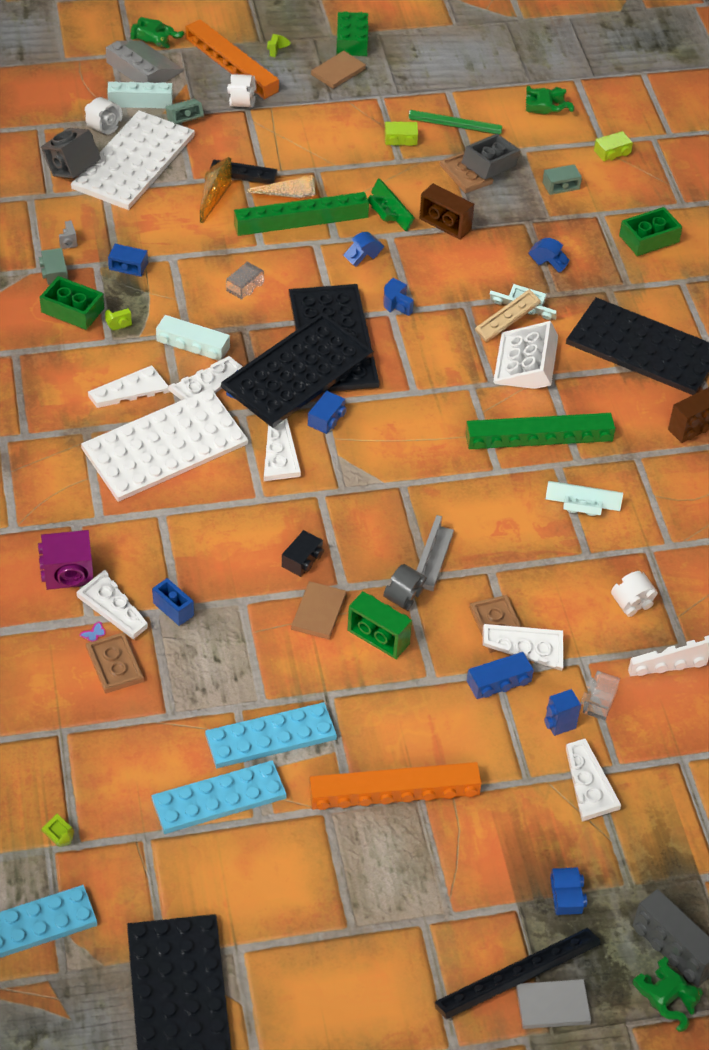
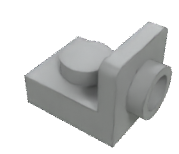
M71 220L65 221L63 234L59 235L60 248L62 249L77 246L76 232Z

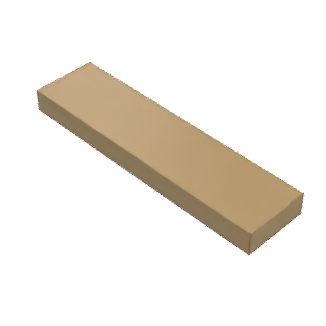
M529 289L478 325L475 331L487 343L541 304V300Z

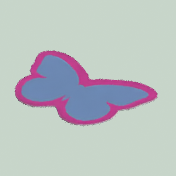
M96 622L92 630L83 631L80 633V636L93 642L98 637L105 635V629H103L101 622Z

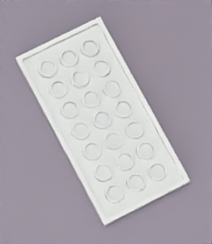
M138 111L99 153L101 160L79 174L71 183V189L129 210L195 136V130L178 124L174 125L173 122Z
M209 388L81 443V448L117 502L243 447L248 444V439L213 390Z

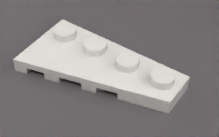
M228 356L210 365L205 370L197 371L191 377L187 376L181 379V382L169 385L168 390L180 400H184L209 388L216 394L221 389V382L243 366Z
M287 418L274 428L268 425L264 481L301 477Z
M103 570L76 592L80 600L133 640L148 628L145 619L129 603L126 595L121 593L114 580L112 581L109 578L106 570Z
M484 624L483 646L510 655L524 652L529 661L562 671L563 631Z
M709 635L704 637L705 640L697 643L695 640L686 642L687 645L675 648L674 645L667 647V649L659 654L657 651L631 658L628 668L630 677L663 673L671 670H683L691 667L699 668L707 665L709 659Z
M582 739L566 744V753L581 821L620 810L621 804L587 740Z

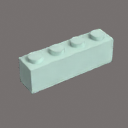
M108 82V100L116 103L121 108H165L166 105H172V83Z
M167 315L163 317L156 328V340L158 342L218 361L222 360L230 349V335Z

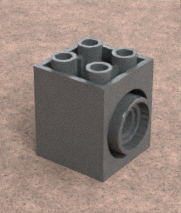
M67 128L41 146L52 175L57 177L75 178L101 160L90 129Z

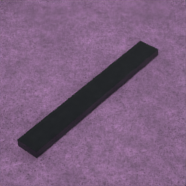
M583 929L435 1001V1008L447 1020L601 945L600 938L590 929Z

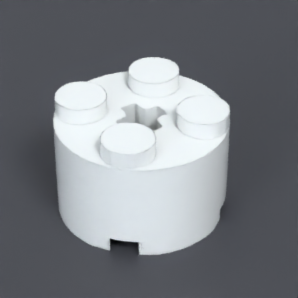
M231 75V84H228V94H231L230 106L254 107L256 96H254V91H256L255 76Z
M99 97L85 107L88 127L107 135L114 133L119 127L117 124L118 121L122 120V109L116 103Z
M635 571L622 578L623 583L620 585L616 583L611 590V595L628 617L636 614L637 610L642 608L647 610L654 604L653 599L658 594L644 572L641 573V571Z

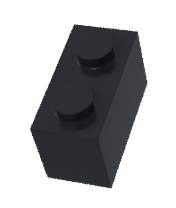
M303 530L283 552L281 567L301 577L306 571L308 572L316 559L321 558L324 552L323 540Z

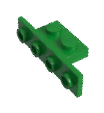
M378 178L371 191L373 195L368 197L369 204L380 215L382 220L387 222L397 221L405 231H408L415 217L385 183Z

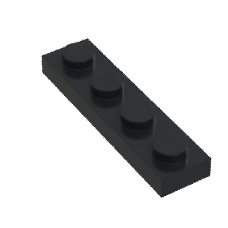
M213 159L210 175L274 185L277 169Z

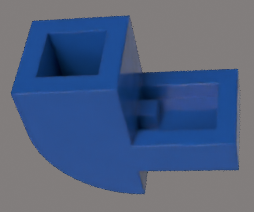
M361 232L351 239L354 243L343 256L352 265L357 267L367 254L374 259L385 246L370 232Z
M553 238L541 239L528 252L538 265L549 261L558 273L563 271L570 261L561 251L564 245Z
M392 278L385 285L383 305L390 313L394 309L408 316L413 313L414 299L406 296L407 284Z

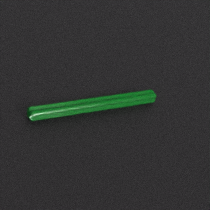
M410 110L408 115L410 120L499 135L502 133V125L415 110Z

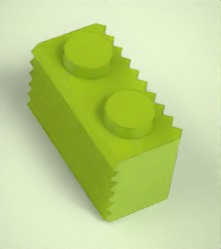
M385 122L386 146L417 145V122Z
M623 131L616 132L615 134L597 138L595 140L594 152L602 161L613 160L616 157L630 154L633 142Z

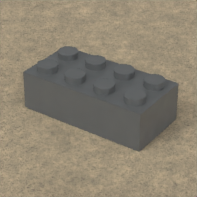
M656 889L639 903L633 927L640 936H644L650 942L653 949L667 957L669 964L676 967L688 982L698 987L709 978V936L661 891Z

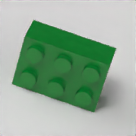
M338 12L336 55L345 51L351 56H367L368 13Z
M661 207L622 220L619 236L635 255L639 256L680 242L682 226L665 207Z
M57 276L39 297L41 313L85 330L90 327L105 309L104 293Z
M364 591L349 605L347 631L394 659H397L410 645L412 620L407 615L401 614L390 605L382 603L373 595H369Z

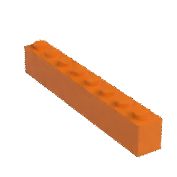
M201 19L185 26L186 39L229 73L255 76L256 91L254 92L263 99L279 92V79Z
M477 762L310 776L309 778L312 810H326L336 807L347 808L358 805L369 806L370 804L381 803L390 804L392 802L408 803L415 800L430 801L438 798L451 799L460 796L473 797L480 795L481 778Z

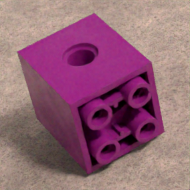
M89 530L41 534L42 543H38L41 580L46 582L47 590L85 586L93 579Z

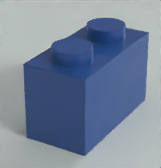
M114 244L108 256L109 270L142 277L148 265V251Z
M326 391L309 411L308 426L327 434L331 428L333 429L336 426L338 419L345 415L347 409L345 407L346 399Z
M168 578L152 588L153 604L178 626L194 616V601Z
M572 689L549 697L544 722L554 736L577 727L581 703Z

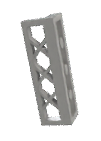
M436 515L416 570L427 577L422 587L430 591H434L454 533L453 529L441 527L442 516Z

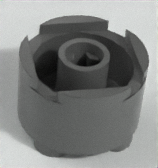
M401 564L391 577L390 586H386L383 597L409 611L414 603L412 599L415 596L418 598L423 592L424 587L422 586L427 577L408 565Z

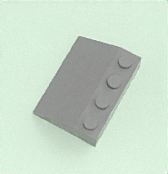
M116 41L106 47L107 63L134 82L163 83L183 72V68L143 41Z

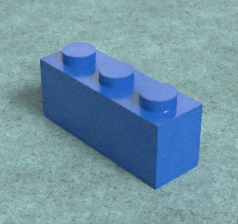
M520 652L468 669L467 683L476 699L487 698L493 694L506 692L511 688L520 685L525 686L532 682L534 669L524 652Z

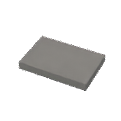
M584 979L523 983L516 986L522 1029L588 1025L591 1023Z

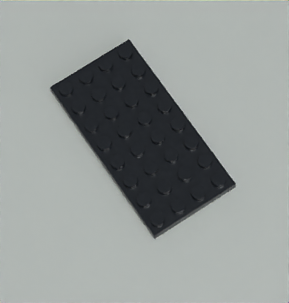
M357 284L289 289L295 330L320 313H324L372 349ZM374 356L324 392L379 388V378Z
M597 297L566 339V344L691 395L699 391L709 375L708 341Z
M320 313L223 380L221 388L274 428L373 357L374 351L324 313Z
M216 914L127 923L137 1050H231Z

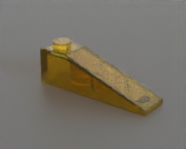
M230 157L213 165L205 175L200 205V223H204L232 184Z
M313 175L247 189V192L251 194L304 200L314 199V196H317L316 182Z

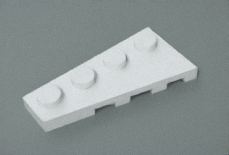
M151 365L88 391V397L97 408L118 404L121 400L125 399L133 401L137 400L139 396L147 395V397L155 396V393L158 392L165 394L170 393V391L168 390L169 386Z

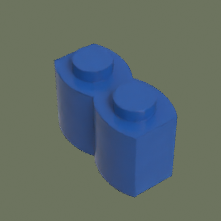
M578 867L552 868L550 881L556 915L582 914L584 907H587L586 893H582L581 888L584 887L583 874H579Z

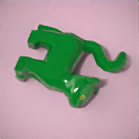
M140 17L138 23L133 24L131 27L130 39H140L148 43H154L157 47L170 48L168 36L171 35V37L178 39L183 38L185 33L184 31L175 32L172 27L165 25L159 20Z
M530 86L526 88V112L545 115L551 112H560L565 108L573 112L575 107L571 102H565L566 89L560 87L552 90L546 88L532 89ZM553 102H556L560 105L555 106L553 105Z
M664 957L658 961L659 969L655 971L657 978L660 979L656 984L651 982V977L648 974L644 975L641 973L633 979V985L643 996L648 998L651 1006L658 1010L663 1017L679 1020L680 1024L676 1030L683 1032L689 1026V1019L684 1013L669 1011L667 1007L673 1000L679 997L688 1012L693 1015L695 1013L694 1008L700 1002L703 991L699 987L689 985L682 975L668 966L669 960L667 957Z

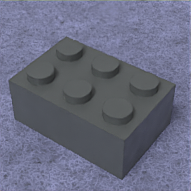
M494 134L466 146L461 163L486 180L515 167L521 150L499 134Z

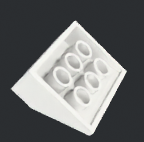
M551 321L502 332L493 381L495 384L531 389L546 387L552 384L558 334Z

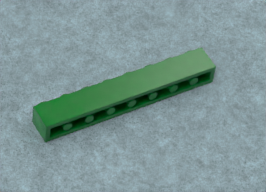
M365 192L235 209L234 226L237 236L364 219L368 218L369 201Z
M611 413L467 421L465 434L468 449L613 441L615 425Z

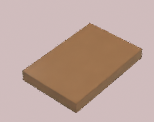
M342 51L312 69L311 75L334 89L365 70L366 64L347 52Z
M464 152L440 160V166L464 193L493 184L492 177L485 180L461 163Z
M309 581L291 625V630L330 639L347 591Z
M507 595L470 603L469 608L482 637L484 624L522 627ZM488 648L490 653L498 651L495 649Z
M124 632L86 643V649L105 694L144 682V677Z

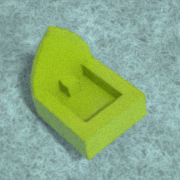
M273 34L271 41L268 40L267 50H270L269 56L276 57L278 48L287 47L291 42L282 35Z
M129 308L113 313L109 309L105 311V320L111 330L115 331L132 325Z
M58 814L41 829L58 847L67 846L73 840L74 829Z

